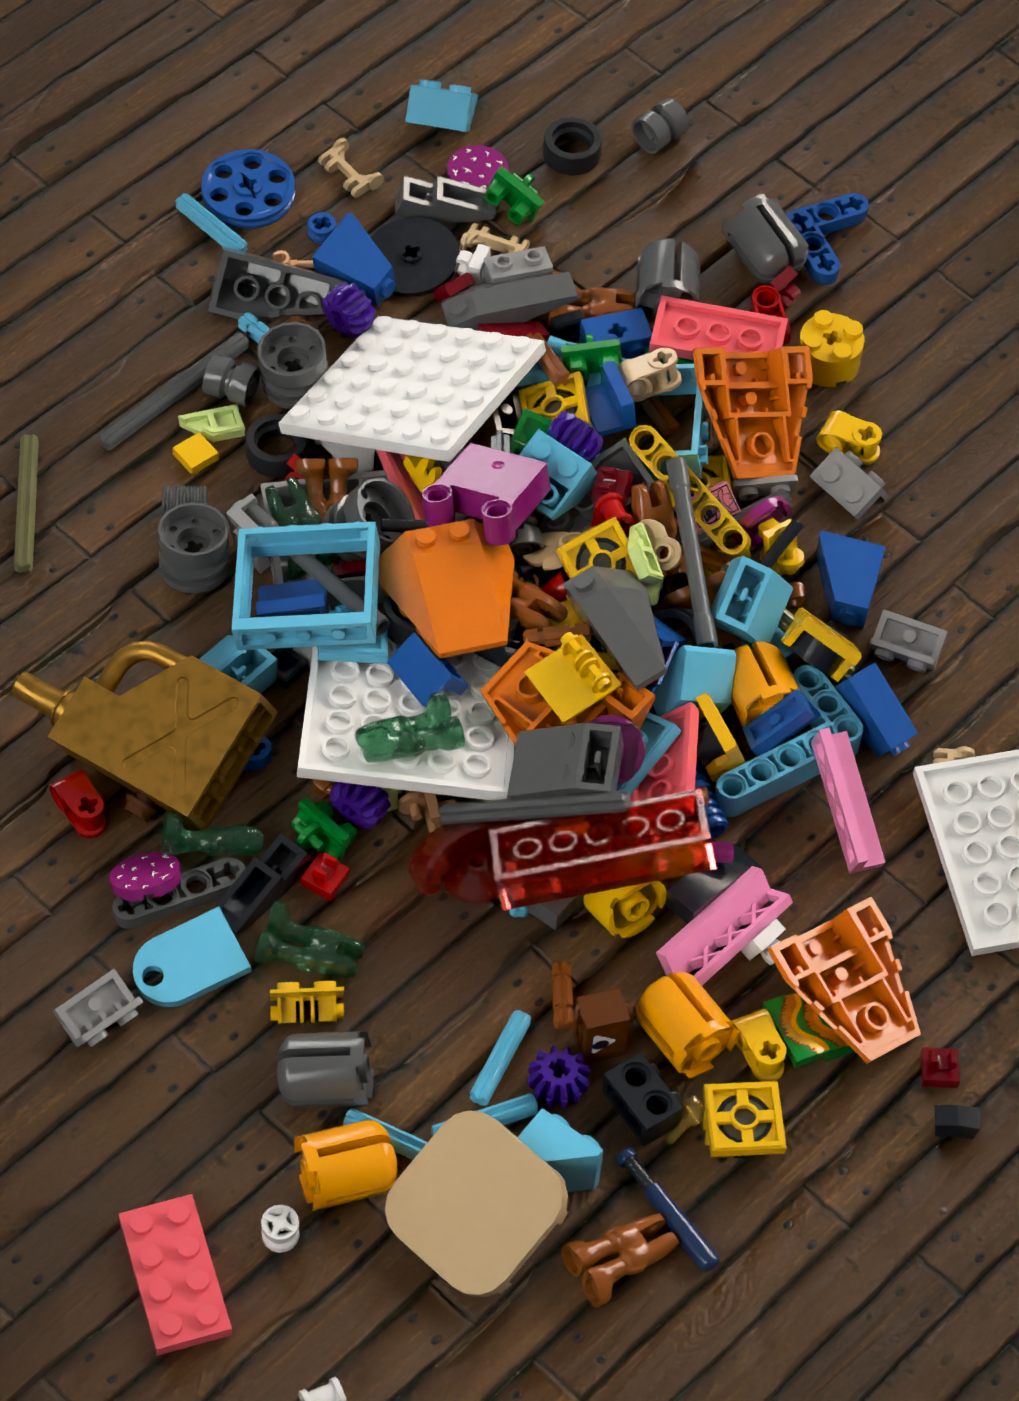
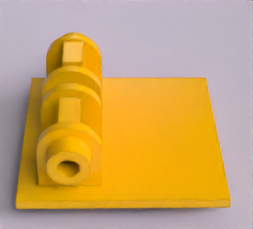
M568 632L561 637V648L524 671V674L563 724L622 686L582 634L579 636L573 635L572 632Z
M336 981L314 982V988H299L298 982L277 983V989L270 990V1001L277 1000L278 1006H270L271 1021H278V1024L296 1023V1002H299L300 1023H304L303 1002L310 1001L311 1023H315L314 1001H318V1022H337V1018H344V1004H336V998H343L344 987H336Z

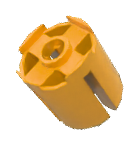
M765 641L753 642L751 649L747 644L734 649L737 656L731 705L743 728L797 688L800 691L801 689L783 653L776 646Z
M683 971L668 974L649 985L636 1007L637 1021L679 1073H685L688 1078L700 1076L714 1068L710 1061L718 1056L725 1047L731 1052L738 1041L739 1031L697 979Z
M359 1121L297 1136L294 1139L295 1153L302 1152L303 1159H300L302 1174H299L307 1204L313 1203L312 1211L385 1194L391 1189L396 1180L397 1159L394 1147L391 1145L388 1131L378 1121Z

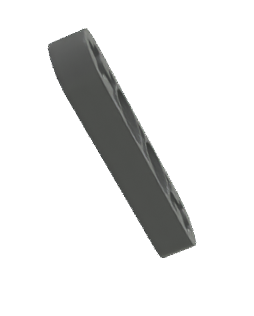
M229 857L181 873L182 877L179 884L172 891L168 892L173 899L167 905L156 904L153 901V894L144 895V898L147 899L148 910H145V904H142V901H126L116 897L112 905L114 921L122 928L132 929L220 899L244 871L245 865L242 861ZM230 871L232 875H236V879L230 880L228 876H224V873ZM211 876H214V882H217L215 887L212 885ZM193 881H201L207 887L203 892L195 894L189 892L187 886ZM126 906H130V908L134 910L135 913L132 915H128V913L124 911L123 908Z

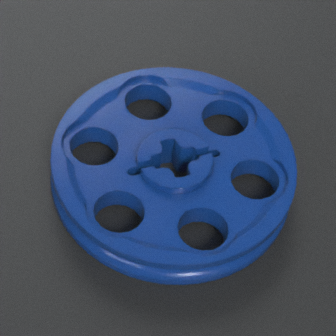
M244 149L226 153L215 159L207 167L202 177V200L206 209L224 224L232 227L249 229L272 224L281 219L290 210L295 199V179L289 166L279 157L261 150ZM249 162H256L261 165L256 169L245 167ZM221 171H227L232 174L228 178L216 176ZM273 176L285 178L281 183H273L269 179ZM216 194H223L228 197L221 202L211 199ZM270 199H277L281 204L273 207L266 205L265 202ZM241 208H247L252 213L247 216H241L236 211Z

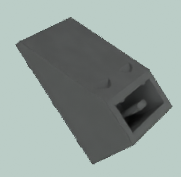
M579 723L518 732L507 798L518 799L616 791L624 747L621 726Z

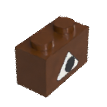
M620 988L577 997L573 1035L579 1054L582 1053L584 1058L583 1064L625 1055L627 1040H631L629 1024L634 1022V1014L630 1001H624Z

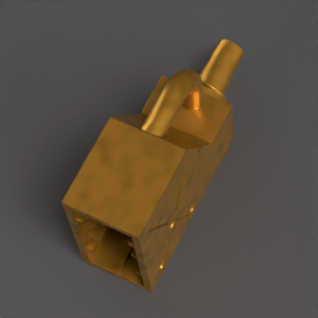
M150 640L132 642L119 649L108 661L96 682L84 677L76 691L70 689L63 692L28 672H24L19 676L12 689L14 697L50 717V723L53 728L48 738L68 755L133 792L145 795L153 800L156 805L203 832H206L278 713L261 693L192 655L186 657L166 645ZM149 661L166 669L120 696L114 693L126 672L139 662Z

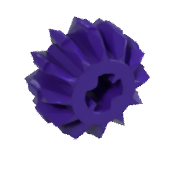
M345 282L342 285L336 286L323 299L325 307L322 310L328 317L327 322L331 323L334 331H339L344 338L350 337L354 339L370 329L375 320L374 314L376 313L375 308L370 304L372 300L365 296L364 290L359 291L354 283L349 285Z
M561 412L557 418L553 419L546 432L547 435L588 462L596 458L604 442L602 436L596 430L572 413Z
M336 782L329 793L332 805L339 810V815L344 816L349 823H354L360 829H372L375 825H378L391 806L388 793L382 790L381 787Z
M554 1044L550 1047L549 1054L539 1050V1053L536 1055V1061H531L528 1067L530 1076H528L527 1084L530 1089H534L533 1096L535 1099L546 1098L548 1108L554 1102H559L563 1110L567 1107L568 1100L578 1104L581 1100V1093H586L589 1087L587 1078H589L590 1069L588 1065H583L584 1058L582 1053L571 1056L569 1046L563 1052H558Z

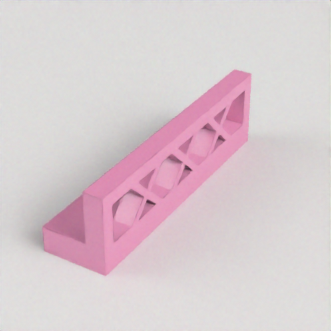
M830 728L821 729L813 738L811 744L849 874L882 867L886 862L848 733L844 731L831 734Z
M752 866L656 952L666 976L680 971L689 974L692 970L701 968L694 977L702 986L793 903L790 894L771 889L763 870ZM768 901L774 902L771 906L762 908ZM750 924L745 929L737 930L743 925ZM727 945L722 950L713 952L716 948Z

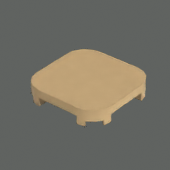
M468 1110L455 1114L447 1120L394 1182L386 1198L385 1214L388 1225L394 1234L452 1287L470 1296L487 1297L496 1293L501 1294L512 1284L509 1281L557 1223L562 1225L568 1214L566 1211L568 1194L565 1186L566 1182L559 1172L547 1164L501 1122L484 1112Z

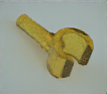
M693 1096L683 1103V1113L686 1117L681 1120L665 1139L670 1145H673L691 1125H698L703 1121L705 1109L698 1097Z

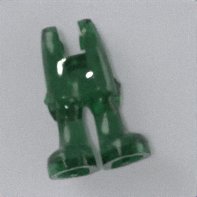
M294 476L287 478L286 483L295 505L286 509L274 485L265 488L271 515L280 527L322 524L320 512L314 508L303 487ZM337 553L314 554L325 566L333 564V558L342 559ZM289 557L287 561L288 570L286 571L288 580H295L308 575L304 569Z
M444 691L434 692L429 696L427 708L423 713L415 716L398 715L376 720L359 727L355 731V740L363 748V756L368 763L415 757L425 751H452L463 748L465 744L462 724L457 716L451 717L450 703Z
M164 811L161 838V853L163 854L200 851L209 856L223 854L250 856L258 854L263 847V835L256 827L237 824L226 827L211 826L201 831H190L183 827L179 814L172 811Z
M275 900L269 914L266 930L262 932L258 942L255 962L260 964L289 963L306 972L355 978L359 966L354 960H359L363 957L365 944L351 936L323 927L300 925L291 919L288 905ZM281 940L299 943L304 945L305 947H295L286 944Z

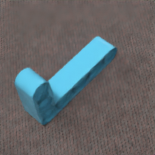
M812 665L800 666L796 669L794 677L802 693L818 708L821 716L809 724L812 730L724 773L718 778L715 797L725 817L738 816L819 775L820 771L811 741L821 729L830 728L831 734L847 731L854 756L857 754L863 733L861 720L825 674Z

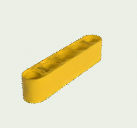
M648 425L636 427L629 437L632 450L660 481L665 482L667 489L673 495L669 476L661 474L660 466L663 461L679 456L654 428ZM647 434L653 435V446L648 450H640L638 446L640 438ZM688 467L690 484L693 483L698 486V494L695 498L691 499L695 521L727 556L737 558L746 555L751 546L748 533ZM712 508L719 509L721 515L719 521L712 525L705 524V513ZM733 533L741 534L743 538L741 546L735 550L728 549L726 547L728 536Z

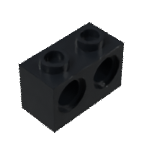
M641 1052L604 1073L602 1092L643 1146L680 1126L684 1108L682 1099L675 1090L668 1089L662 1081V1075L658 1067L653 1062H648ZM637 1081L640 1082L642 1086L634 1087L629 1085L627 1082ZM659 1109L663 1114L655 1115L648 1110Z

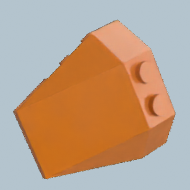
M781 346L768 352H725V347L693 348L696 383L734 479L795 475L802 437L799 436L802 419L806 418L807 407H804L807 390L811 388L813 380L810 346Z
M474 519L405 531L379 556L378 583L381 591L386 597L390 596L398 605V611L404 618L408 617L416 626V632L439 659L506 646L508 643L514 557L509 543L498 546L492 545L485 540L482 523Z
M527 641L480 690L481 695L515 746L517 735L520 731L589 723L601 715H617L626 718L640 730L656 698L655 694L645 687L637 691L623 673H613L622 686L563 724L524 674V671L555 651Z
M872 897L847 908L832 920L800 936L795 934L767 949L784 980L866 1063L921 1035L909 991L903 990L899 972L902 971L899 959H894L889 942L893 938L890 927Z

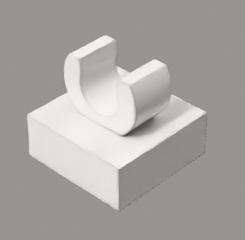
M478 244L474 254L469 251H460L456 262L460 263L457 274L470 273L475 281L470 286L483 284L484 257L491 256L490 247Z
M775 919L741 950L742 953L749 960L761 953L763 959L769 965H773L774 961L767 949L781 942L776 938L786 929Z

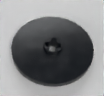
M424 217L400 218L382 226L371 237L393 267L396 282L394 292L392 293L394 295L415 297L432 293L434 289L448 282L457 270L458 263L456 259L459 255L457 241L448 228L435 220ZM411 254V255L414 256V257L417 256V258L413 259V258L410 257V256L407 257V255Z

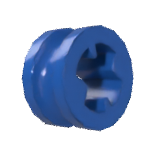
M328 213L313 214L308 220V236L310 240L318 244H323L336 228V220Z

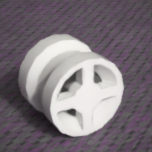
M275 1205L267 1209L261 1219L263 1243L268 1249L278 1253L293 1249L299 1240V1218L295 1210L285 1205ZM284 1230L287 1231V1233L285 1232V1233H283V1234H279V1235H278V1233H279L280 1231H284Z

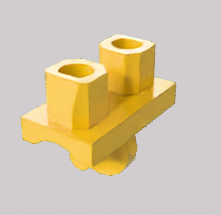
M771 518L758 526V536L763 539L764 544L760 551V560L791 522V519L780 524L777 520ZM797 536L771 567L779 576L786 573L789 575L794 574L805 562L803 551L797 547Z

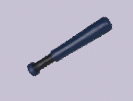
M628 1147L621 1151L615 1159L616 1163L621 1168L625 1167L632 1174V1177L636 1179V1182L643 1188L644 1196L654 1209L662 1215L666 1225L675 1234L697 1266L704 1272L713 1270L720 1261L717 1252L673 1201L659 1182L655 1183L654 1179L651 1178L647 1170L637 1160L638 1154L633 1147Z

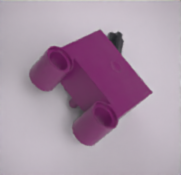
M498 430L496 435L491 436V448L470 443L441 477L422 491L426 525L431 527L455 522V512L483 519L485 540L488 543L498 546L510 543L514 540L515 531L550 491L548 463L512 454L510 435L503 434V430Z

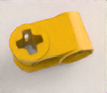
M838 410L830 413L816 440L818 445L828 453H831L835 447L843 454L850 450L863 462L862 465H869L879 459L880 448L878 444L881 442L882 431L874 423L858 419ZM870 431L872 432V437H871V438H869V432H870Z
M763 1008L731 1020L734 1027L739 1031L736 1046L742 1051L753 1075L762 1082L780 1079L784 1073L786 1046L778 1034L769 1012Z

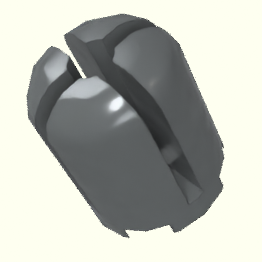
M765 194L754 196L741 204L744 210L737 214L732 221L728 217L725 219L722 225V234L759 283L769 285L789 265L798 273L805 264L809 254L808 243L774 197L767 198Z
M662 238L649 243L642 250L638 258L635 309H643L648 324L655 322L661 295L699 302L700 260L691 245L680 241L676 247L675 259V241L669 238Z
M369 1032L294 1033L286 1037L278 1050L277 1056L279 1061L277 1064V1082L280 1093L286 1103L295 1108L369 1105L367 1098H372L374 1078V1070L370 1069L369 1054L365 1053V1047H372Z

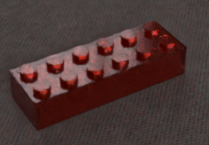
M702 788L634 801L631 803V808L625 812L553 817L489 830L494 878L503 911L717 869Z

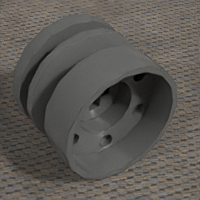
M300 322L281 323L270 328L261 337L257 348L263 391L269 401L278 407L291 410L328 370L325 340L318 330Z
M371 478L331 505L325 514L324 523L376 522L381 555L403 534L399 532H382V518L415 520L411 503L400 488L386 479ZM367 551L337 553L347 562L365 560L366 563Z
M185 503L168 510L160 519L157 530L159 570L162 579L176 590L195 594L210 591L221 585L228 576L230 567V551L228 548L229 526L226 517L218 509L203 503Z

